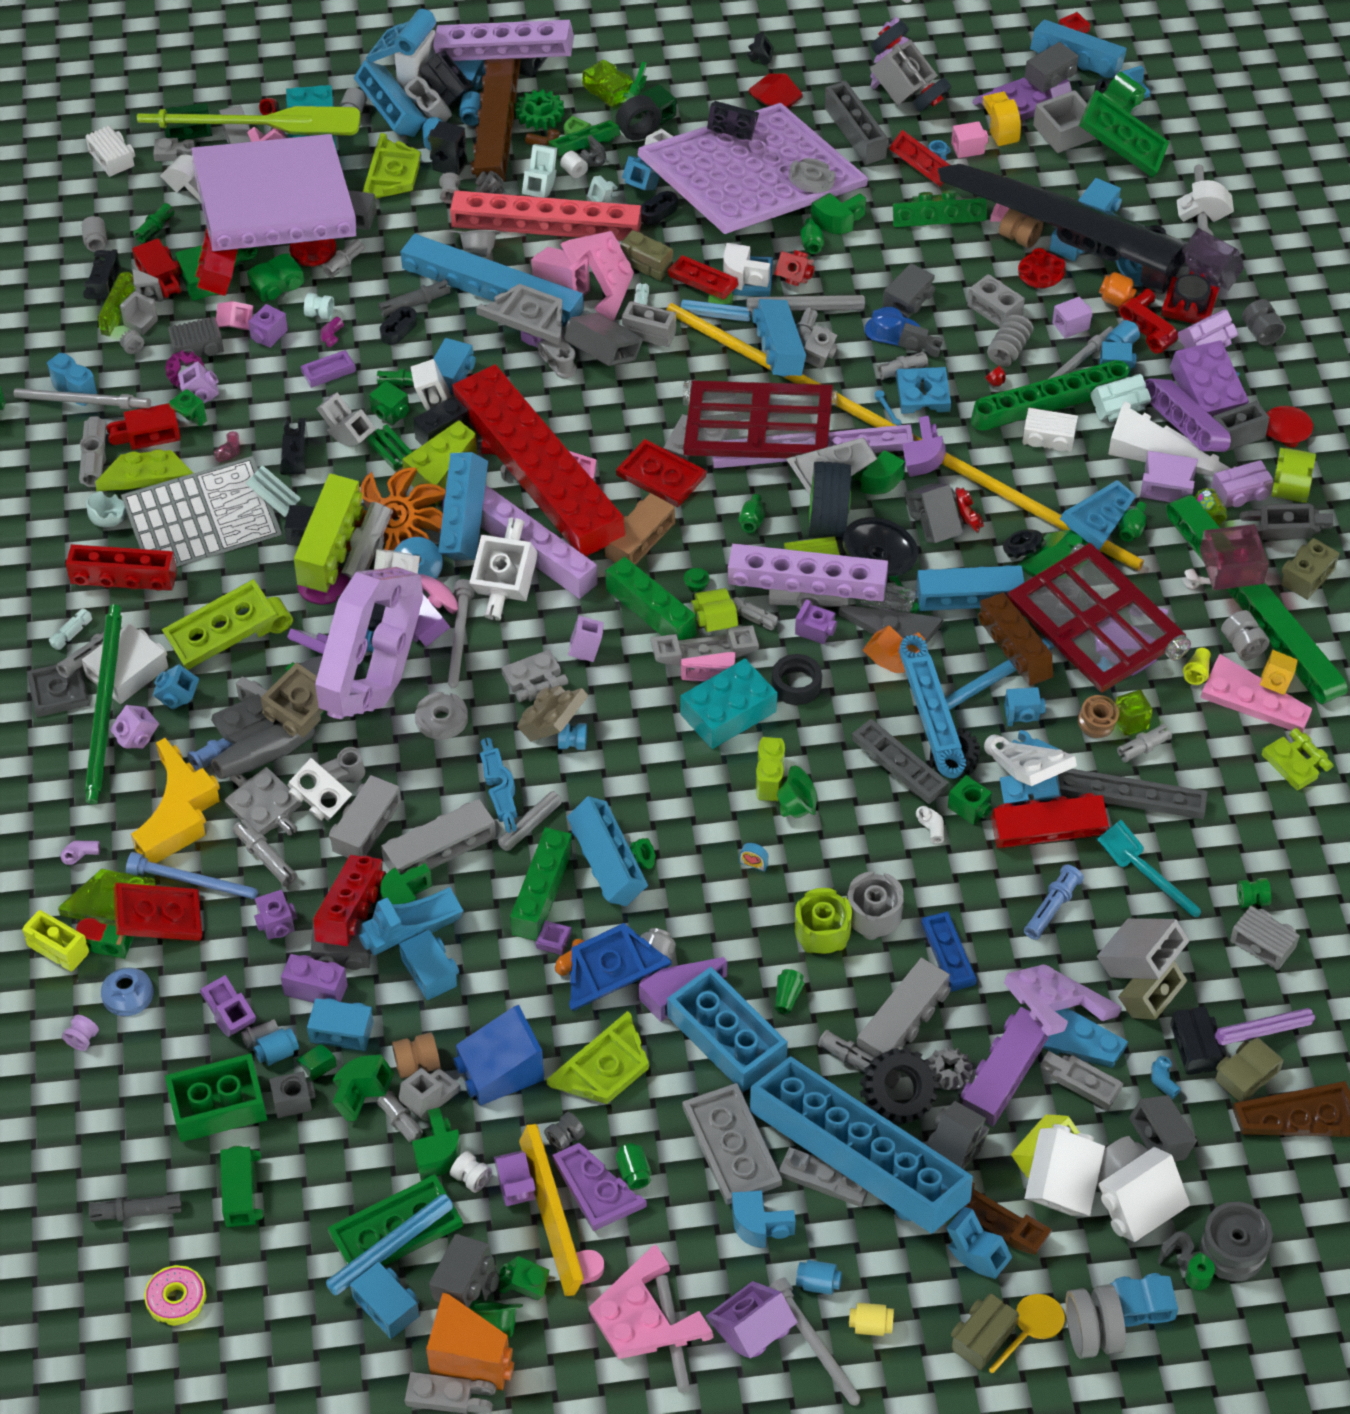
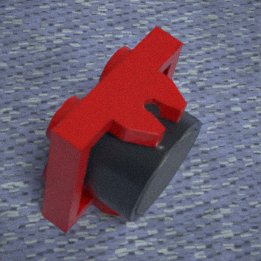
M1192 271L1179 278L1172 277L1161 310V316L1195 324L1212 315L1219 287L1210 285L1204 274L1199 276L1195 275Z

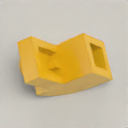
M1005 91L983 96L982 103L991 117L990 133L996 144L1002 146L1019 142L1021 121L1015 100H1009Z

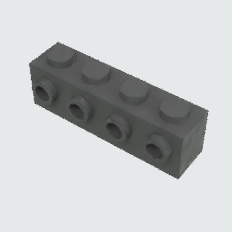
M847 81L826 87L825 109L864 164L867 165L886 159L887 148L889 147L888 137Z

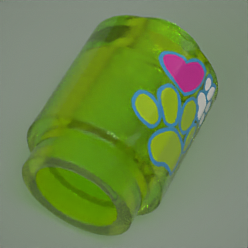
M1207 488L1200 490L1195 498L1217 525L1222 524L1227 518V509L1217 491Z

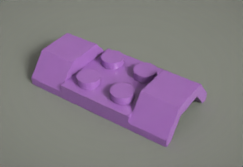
M1024 77L996 87L991 92L974 98L972 103L974 105L980 103L983 105V96L1005 91L1009 100H1015L1020 121L1035 116L1036 104L1069 93L1072 89L1070 81L1066 79L1056 87H1052L1043 93Z

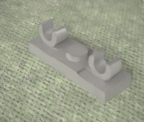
M789 1147L778 1171L781 1178L858 1207H862L868 1194L866 1189L820 1158Z

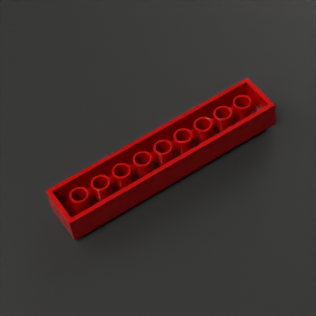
M496 364L452 384L454 396L469 411V422L573 548L584 556H588L625 536L623 515Z

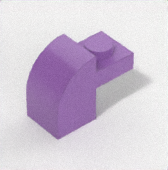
M929 416L919 417L922 440L903 444L906 467L910 477L935 470L945 457L946 447L943 437L938 436L936 424L931 425Z
M226 975L200 989L201 995L214 1015L215 1022L226 1036L229 1037L255 1022L256 1016L242 993L237 995Z
M521 1150L494 1157L505 1206L535 1200V1185L529 1173L525 1152Z

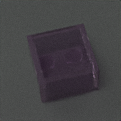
M1200 228L1196 229L1182 250L1185 263L1189 268L1188 271H1192L1195 275L1199 276L1204 274L1206 279L1209 280L1208 282L1212 286L1219 287V289L1222 287L1229 291L1245 268L1238 249Z

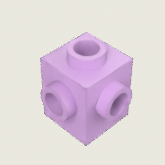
M198 361L178 374L182 392L188 389L203 400L204 403L211 401L219 394L217 376L213 371H208Z
M126 705L118 715L110 731L122 747L127 749H143L150 741L159 723L145 707Z

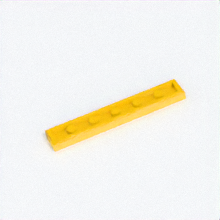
M537 1124L527 1125L519 1140L520 1147L526 1154L529 1173L535 1185L534 1194L564 1295L573 1296L577 1293L584 1277Z

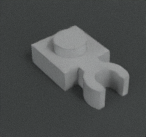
M178 138L155 139L154 161H175L181 155L192 156L191 148L195 147L194 140H185L179 143Z

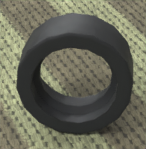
M637 95L628 99L621 105L616 114V124L620 127L624 136L632 141L645 139L646 136L655 132L661 122L659 108L651 98L645 95ZM648 110L643 120H641L637 124L629 126L634 116H636L638 113L642 111Z
M790 654L780 658L773 667L771 685L777 692V698L791 705H803L813 701L820 694L822 687V671L816 660L802 654ZM798 671L809 675L812 678V682L805 687L796 688L786 685L782 682L781 678L789 672Z

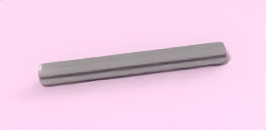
M863 295L749 297L746 302L749 312H753L754 308H757L759 299L787 300L791 311H806L807 308L812 310H862L865 307Z

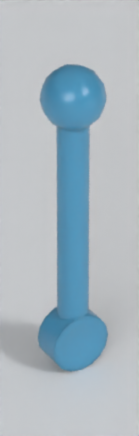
M880 390L876 391L875 399L882 403L893 421L892 423L897 426L902 425L901 420L895 417L884 399L885 393Z

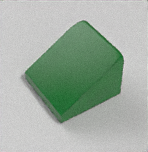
M322 1044L297 1058V1062L312 1081L337 1066L333 1053Z

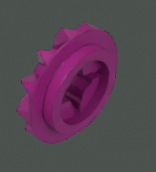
M182 350L176 354L173 353L166 362L165 367L168 380L174 386L181 388L178 376L181 370L180 363L188 366L198 361L205 367L201 357L195 355L193 351L185 353Z

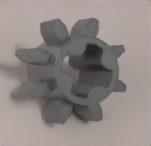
M483 171L476 179L475 183L478 185L475 188L476 192L503 193L504 188L502 184L504 182L495 172L490 171L487 175Z

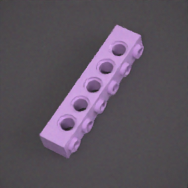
M570 20L437 25L433 46L436 53L446 51L453 61L571 56L574 33Z
M732 544L728 564V584L839 596L842 598L866 599L869 601H884L888 561Z

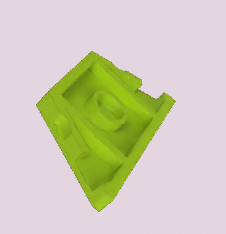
M380 133L363 192L375 194V199L412 191L422 160L421 151L408 147L400 141L394 143L387 139L386 134Z
M158 449L152 452H129L121 454L96 480L95 484L97 492L146 488L193 474V472L172 450L164 451Z
M627 1011L548 1077L547 1085L550 1088L604 1104L611 1102L649 1069V1062L645 1051L642 1049L638 1032L636 1033L631 1013Z

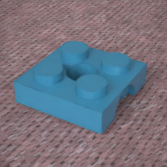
M946 367L897 369L896 381L901 414L915 413V410H920L922 407H929L930 410H936L937 412H950L951 399ZM921 380H924L926 395L920 392Z

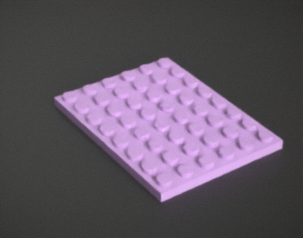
M782 103L755 111L759 112V117L752 141L747 139L740 140L725 133L718 134L707 129L706 126L639 147L638 156L724 234L812 205V202L828 193L835 197L865 187L868 182V177ZM805 158L818 159L830 166L829 170H834L835 172L833 187L823 193L806 192L797 188L789 179L791 164L798 160L797 162H802Z

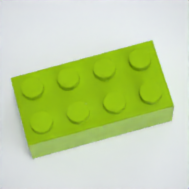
M329 473L294 556L297 585L327 593L330 584H335L338 576L337 567L339 563H343L347 553L346 545L348 541L351 542V537L355 531V523L357 520H361L364 512V506L361 505L363 493L360 492L359 481Z

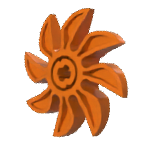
M415 467L402 469L391 476L387 482L390 496L387 498L381 497L372 472L362 482L360 492L363 493L362 499L367 508H369L371 502H377L393 510L383 534L384 543H386L384 550L394 551L402 541L412 537L429 539L427 533L420 530L421 528L441 533L443 513L434 507H426L445 499L446 490L435 484H420L415 486L410 495L406 497L407 491L418 471ZM364 510L361 520L356 521L355 529L361 527L367 510ZM349 541L346 545L348 552L352 549Z

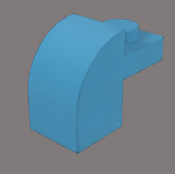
M762 1190L732 1192L734 1229L745 1243L758 1248H766V1237L782 1239L789 1235H795L794 1210L764 1212Z
M963 1207L947 1226V1230L953 1240L948 1246L950 1251L962 1264L978 1274L996 1279L1013 1258L1002 1236L983 1231L973 1209Z

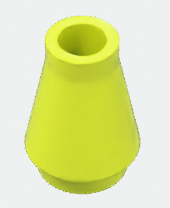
M1198 648L1184 666L1183 674L1188 683L1200 685L1208 679L1211 657L1208 649Z

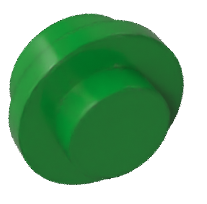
M691 568L684 574V584L692 592H701L709 584V574L702 568Z

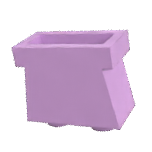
M1148 451L1140 497L1173 502L1189 494L1192 495L1195 482L1193 479L1198 459Z

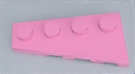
M1219 654L1202 690V699L1291 731L1294 728H1298L1303 733L1312 712L1311 707L1287 693L1283 695L1260 686V677Z

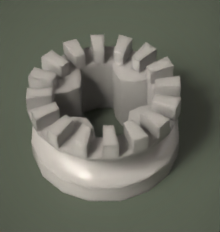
M128 330V333L124 332L125 335H121L122 338H120L121 341L119 343L128 354H135L143 348L144 339L136 330Z

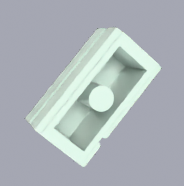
M1141 374L1098 386L1090 393L1100 421L1104 419H1109V422L1116 421L1124 401L1130 403V408L1137 413L1145 411V407L1151 402L1149 391Z

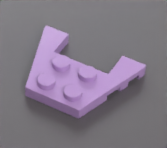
M1044 964L1007 973L1004 984L1020 1004L1026 1003L1031 1009L1029 1015L1034 1021L1039 1019L1042 1022L1041 1030L1047 1036L1064 1032L1068 1024L1067 1020L1055 1012L1057 1010L1082 1005L1101 1021L1118 1017L1122 1009L1120 1005Z

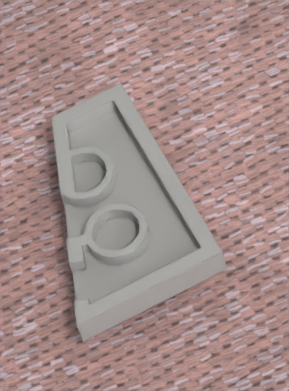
M863 437L787 458L786 460L809 495H811L814 462L824 461L851 465V476H853L878 458Z

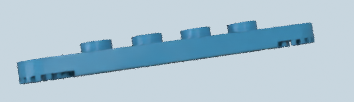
M917 635L906 636L900 644L899 654L937 768L943 776L957 778L965 769L966 759H964L962 747L931 655H929L925 640H922ZM907 645H915L919 648L920 652L910 653L906 647ZM945 760H954L958 767L956 769H949L948 766L946 767Z

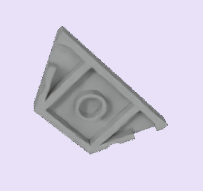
M518 284L510 288L508 292L495 296L494 302L486 306L481 303L476 307L477 315L558 345L561 343L563 304L560 298Z

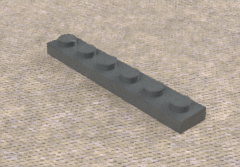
M1070 769L1057 775L1061 796L1078 798L1082 794L1093 793L1095 796L1103 795L1104 803L1204 819L1208 791L1077 769Z

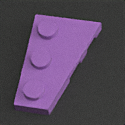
M580 1143L553 1154L554 1164L593 1232L647 1207V1201L643 1197L633 1193L621 1178L617 1179L605 1168V1165Z

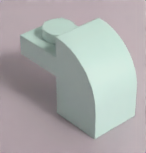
M538 144L533 145L530 168L524 173L522 194L542 198L549 196L557 172L555 170L557 148Z

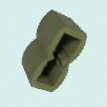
M1258 1037L1250 1042L1246 1040L1238 1047L1236 1055L1231 1058L1227 1056L1220 1061L1216 1067L1218 1072L1215 1081L1239 1102L1246 1101L1260 1087L1267 1084L1279 1073L1284 1060Z

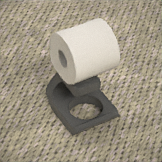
M591 135L588 136L589 153L585 149L581 151V154L569 151L561 158L560 166L573 178H579L584 175L588 170L587 164L590 166H601L606 161L604 147Z

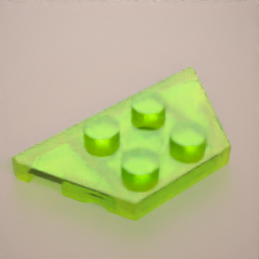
M100 869L59 906L60 916L81 920L94 918L99 923L116 926L113 891L115 883L156 886L154 878Z

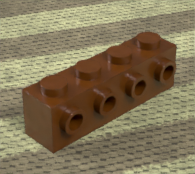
M1003 592L981 600V612L978 613L981 625L990 634L994 642L1000 647L1027 684L1031 686L1052 678L1053 662L1051 651Z

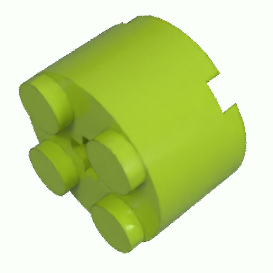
M1280 448L1271 497L1307 503L1316 453Z
M815 888L805 893V896L797 902L795 907V936L805 952L827 954L843 950L846 947L851 934L852 907L849 900L845 896L843 898L838 895L837 891L831 888Z

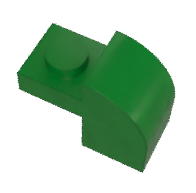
M828 193L812 202L811 218L814 219L815 224L826 232L833 234L849 233L853 231V222L865 216L866 198L859 193L841 203L831 193Z
M884 450L877 457V460L851 476V478L861 482V492L871 495L885 494L893 490L904 478L905 460Z
M426 863L418 867H412L402 875H400L396 868L391 869L381 882L382 900L388 897L391 904H405L416 901L417 899L414 895L432 887L430 869Z
M368 1055L355 1058L345 1064L334 1076L333 1081L337 1085L338 1091L332 1103L346 1121H356L365 1098L385 1096L395 1073L382 1055Z
M439 1107L428 1110L433 1136L412 1141L414 1158L421 1181L434 1174L441 1176L449 1172L461 1152L458 1129L451 1131L448 1117L442 1118Z

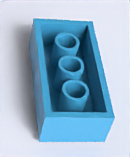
M712 967L706 969L667 998V1017L734 1084L737 1083L742 1092H745L787 1059L788 1042Z

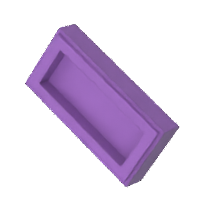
M344 350L302 365L301 372L312 388L356 372V367L347 351Z

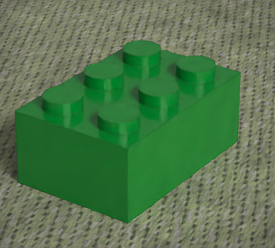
M251 1053L164 1075L180 1143L267 1120Z

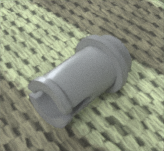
M273 1019L251 1029L248 1026L245 1031L241 1032L246 1048H253L257 1045V1039L275 1032L279 1028Z

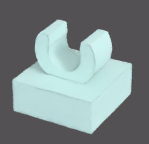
M594 176L587 196L592 202L609 203V201L614 200L612 192L617 190L618 187L612 181L606 182L602 176Z

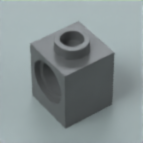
M304 1071L269 1079L277 1118L312 1111L310 1099L316 1097L312 1081L306 1082ZM293 1092H298L297 1095L289 1096Z

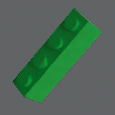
M625 556L605 570L606 590L661 636L676 634L679 641L691 639L696 635V614Z
M547 827L544 828L510 915L511 934L513 936L537 941L544 921L548 918L572 855L571 833Z

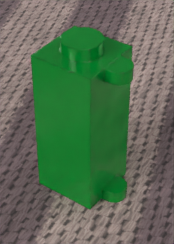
M232 1146L229 1149H221L222 1214L225 1226L227 1228L254 1225L256 1220L264 1217L262 1209H255L254 1162L261 1159V1152L257 1150L251 1151L250 1146Z

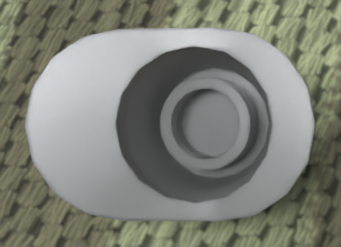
M448 230V232L460 234L464 251L479 257L490 254L494 248L495 236L500 234V231L474 230L467 232Z

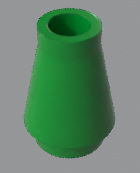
M784 969L777 976L776 1003L774 1007L776 1011L783 1014L791 1013L792 1007L805 985L803 974L792 969Z

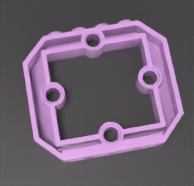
M399 567L356 572L348 583L336 605L315 683L318 706L320 709L328 711V716L343 719L344 716H354L356 713L364 714L365 711H374V709L384 707L402 678L422 606L423 591L420 574ZM374 603L386 606L382 622L377 626L373 634L372 647L374 651L367 677L354 680L357 665L363 660L367 650V639L365 636Z

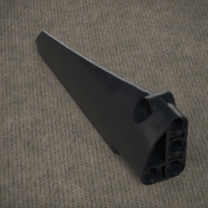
M954 164L938 168L941 182L1056 226L1058 239L1067 245L1108 261H1117L1121 256L1141 264L1143 268L1140 282L1144 287L1161 294L1165 293L1172 277L1177 275L1191 251V243L1166 234V230L1159 225L1147 227L1075 199L964 164Z

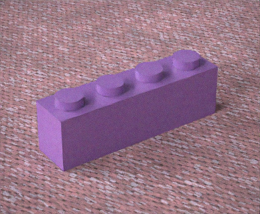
M1023 1007L1019 1008L1016 1015L1011 1014L1004 1025V1030L1006 1031L1001 1038L998 1036L995 1038L989 1051L991 1055L987 1061L983 1059L979 1063L975 1072L977 1077L972 1084L968 1082L961 1093L963 1106L985 1117V1123L992 1127L996 1124L1049 1038L1041 1030L1042 1022L1039 1019L1034 1021L1029 1015L1030 1011Z

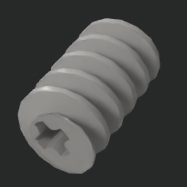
M1020 315L1006 317L988 346L987 353L991 361L1002 367H1009L1018 358L1022 348L1033 333L1034 327L1032 323Z

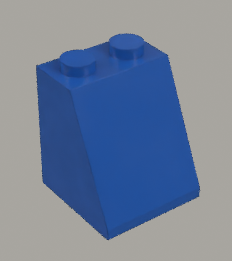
M519 1005L512 1007L456 1045L457 1057L453 1058L455 1067L459 1074L464 1073L467 1079L465 1081L467 1092L470 1097H476L479 1106L544 1081L542 1049Z

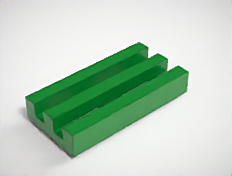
M387 424L383 426V430L380 431L378 428L374 431V435L370 434L366 437L367 442L394 471L402 467V459L412 453L410 448ZM380 439L399 461L397 462L377 440Z

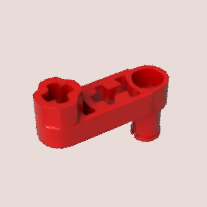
M1145 289L1135 298H1130L1121 304L1118 308L1119 314L1124 320L1134 322L1138 326L1139 331L1147 336L1146 343L1153 353H1162L1178 341V332L1171 324L1146 308L1155 302L1154 299L1156 297L1153 291Z

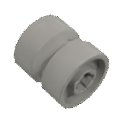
M1247 610L1234 613L1225 620L1221 627L1222 633L1242 660H1251L1258 657L1269 646V638L1262 628L1258 627L1257 621Z

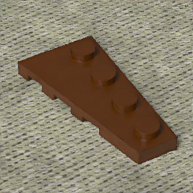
M1346 1081L1234 1103L1232 1108L1241 1134L1350 1137V1090Z

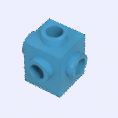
M178 664L157 676L155 680L156 687L152 696L174 710L183 704H188L192 700L199 678Z

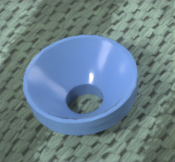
M131 967L121 968L112 972L103 981L101 987L103 1005L108 1011L118 1016H132L140 1013L148 1007L154 995L153 985L148 975L142 970ZM123 978L133 980V984L127 989L117 987V983Z

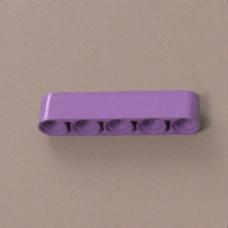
M1147 379L1145 381L1146 388L1151 397L1150 404L1201 451L1225 452L1228 450L1231 443L1230 433L1172 380Z

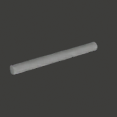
M661 1275L656 1278L662 1313L669 1324L673 1325L677 1321L668 1276ZM669 1345L678 1392H687L690 1390L682 1346Z

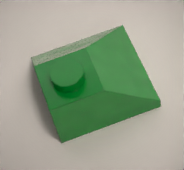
M1072 530L1048 533L1043 538L1042 547L1036 549V553H1030L1027 557L1025 556L1018 563V566H1022V571L1034 577L1084 547L1088 542ZM1089 559L1074 567L1073 570L1078 574L1089 562ZM1066 573L1056 578L1060 580H1072Z

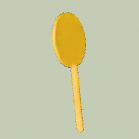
M1032 1294L1019 1302L1016 1311L1019 1313L1018 1325L1023 1332L989 1368L990 1373H994L1028 1335L1037 1339H1048L1056 1336L1062 1330L1065 1314L1063 1308L1055 1299L1044 1294Z

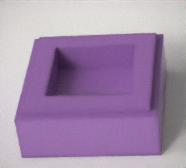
M545 920L536 941V948L563 955L571 936L572 928Z

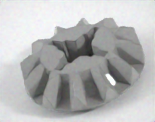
M946 1046L943 1050H935L930 1058H928L932 1063L929 1065L931 1071L935 1069L937 1073L934 1080L939 1082V1088L959 1089L965 1086L971 1079L973 1064L969 1061L968 1054H962L959 1048L952 1050ZM944 1063L948 1065L955 1064L954 1071L952 1072L950 1069L943 1070Z

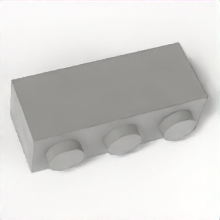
M370 775L366 783L359 786L356 798L352 804H348L345 807L340 822L335 824L330 831L329 839H331L332 852L347 858L350 855L367 856L401 804L400 787Z

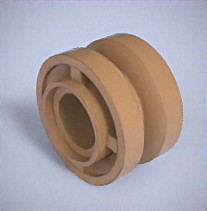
M1103 695L1091 696L1083 703L1078 716V725L1090 737H1107L1113 732L1117 723L1119 708L1109 697Z

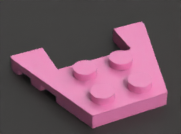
M609 231L562 242L560 245L570 263L578 261L583 255L588 257V264L606 295L595 307V310L614 321L634 274L630 262L620 247L619 241L615 238L613 232Z
M657 1245L652 1246L589 1307L591 1316L618 1359L655 1352L658 1347L674 1344L676 1347L687 1345V1341L702 1338L703 1342L714 1338L711 1328L700 1311L670 1325L644 1285L670 1271L669 1263Z

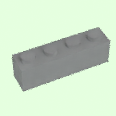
M480 799L471 803H465L460 808L448 814L440 815L435 820L423 826H417L410 832L398 838H392L387 843L381 845L383 861L389 870L396 868L400 875L404 874L408 869L418 867L424 863L431 870L495 839V821Z
M920 958L858 1035L856 1047L873 1057H877L894 1048L902 1050L907 1041L912 1042L915 1039L921 1023L930 1020L935 1011L936 1004L939 1001L944 1002L951 990L949 987L950 974Z

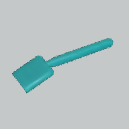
M1119 820L1097 839L1118 866L1125 867L1132 862L1141 873L1192 917L1200 916L1201 909L1147 862L1138 857L1143 852L1144 847L1122 820Z

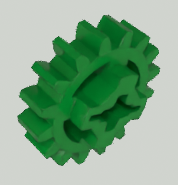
M534 89L532 94L525 92L524 98L518 97V103H515L516 119H519L520 125L526 123L527 129L533 126L535 131L541 127L547 130L549 125L554 128L555 122L561 123V117H564V101L560 100L559 95L553 96V91L545 93L544 89L540 92H536Z

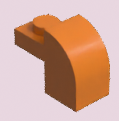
M890 625L875 632L863 648V651L877 665L894 673L905 672L899 654V647L903 638ZM919 632L913 634V636L917 635L922 640H925ZM907 645L906 647L910 653L920 652L919 648L915 645Z

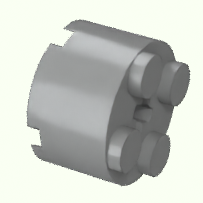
M865 872L853 879L849 886L847 899L852 907L851 927L860 934H863L866 939L874 940L880 936H885L893 932L902 921L904 894L903 888L896 878L886 873L883 876L875 874V872Z

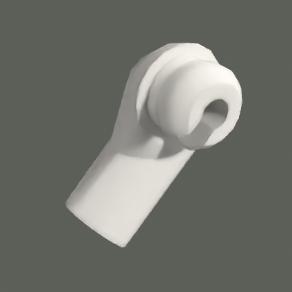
M927 806L919 807L916 811V817L923 826L930 830V841L935 844L942 843L944 841V821L942 816Z

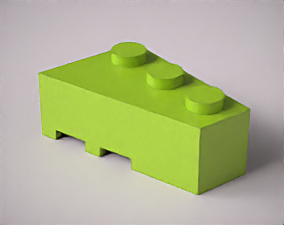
M457 421L403 458V469L415 467L418 470L411 485L415 488V486L420 484H435L446 489L450 453L473 452L477 455L476 433L461 421ZM438 501L434 504L438 507L441 501Z

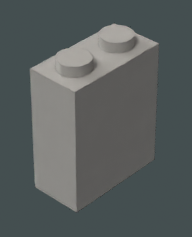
M1127 919L1097 955V958L1110 978L1159 979L1190 940L1176 919Z

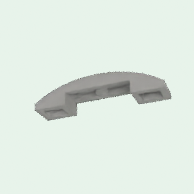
M753 625L727 628L726 635L679 641L676 634L650 637L655 661L681 666V659L725 652H736L735 658H738L759 648Z

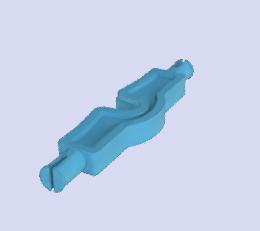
M484 738L481 741L484 752H481L480 756L483 763L485 782L489 786L498 785L489 789V796L497 812L499 822H504L506 832L511 833L510 824L513 832H515L517 826L514 818H517V812L513 801L515 794L514 779L511 772L503 766L499 749H494L492 739L486 738L487 746Z

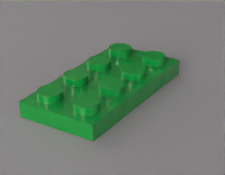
M1097 90L1091 94L1078 125L1151 177L1158 173L1170 143Z
M436 1174L327 1227L328 1233L345 1264L348 1265L441 1194L447 1195ZM454 1205L449 1212L380 1264L385 1266L463 1227V1220Z

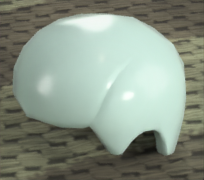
M98 491L90 495L86 500L88 517L97 526L114 527L120 524L127 514L124 502L116 494L108 498L102 491Z

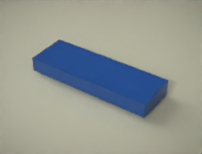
M949 912L921 918V925L939 968L950 974V992L975 986L977 983L976 976Z

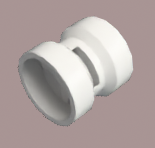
M468 1151L462 1153L456 1159L450 1170V1175L458 1181L463 1180L466 1183V1187L474 1193L480 1191L486 1185L492 1173V1168L485 1163H478L476 1157Z

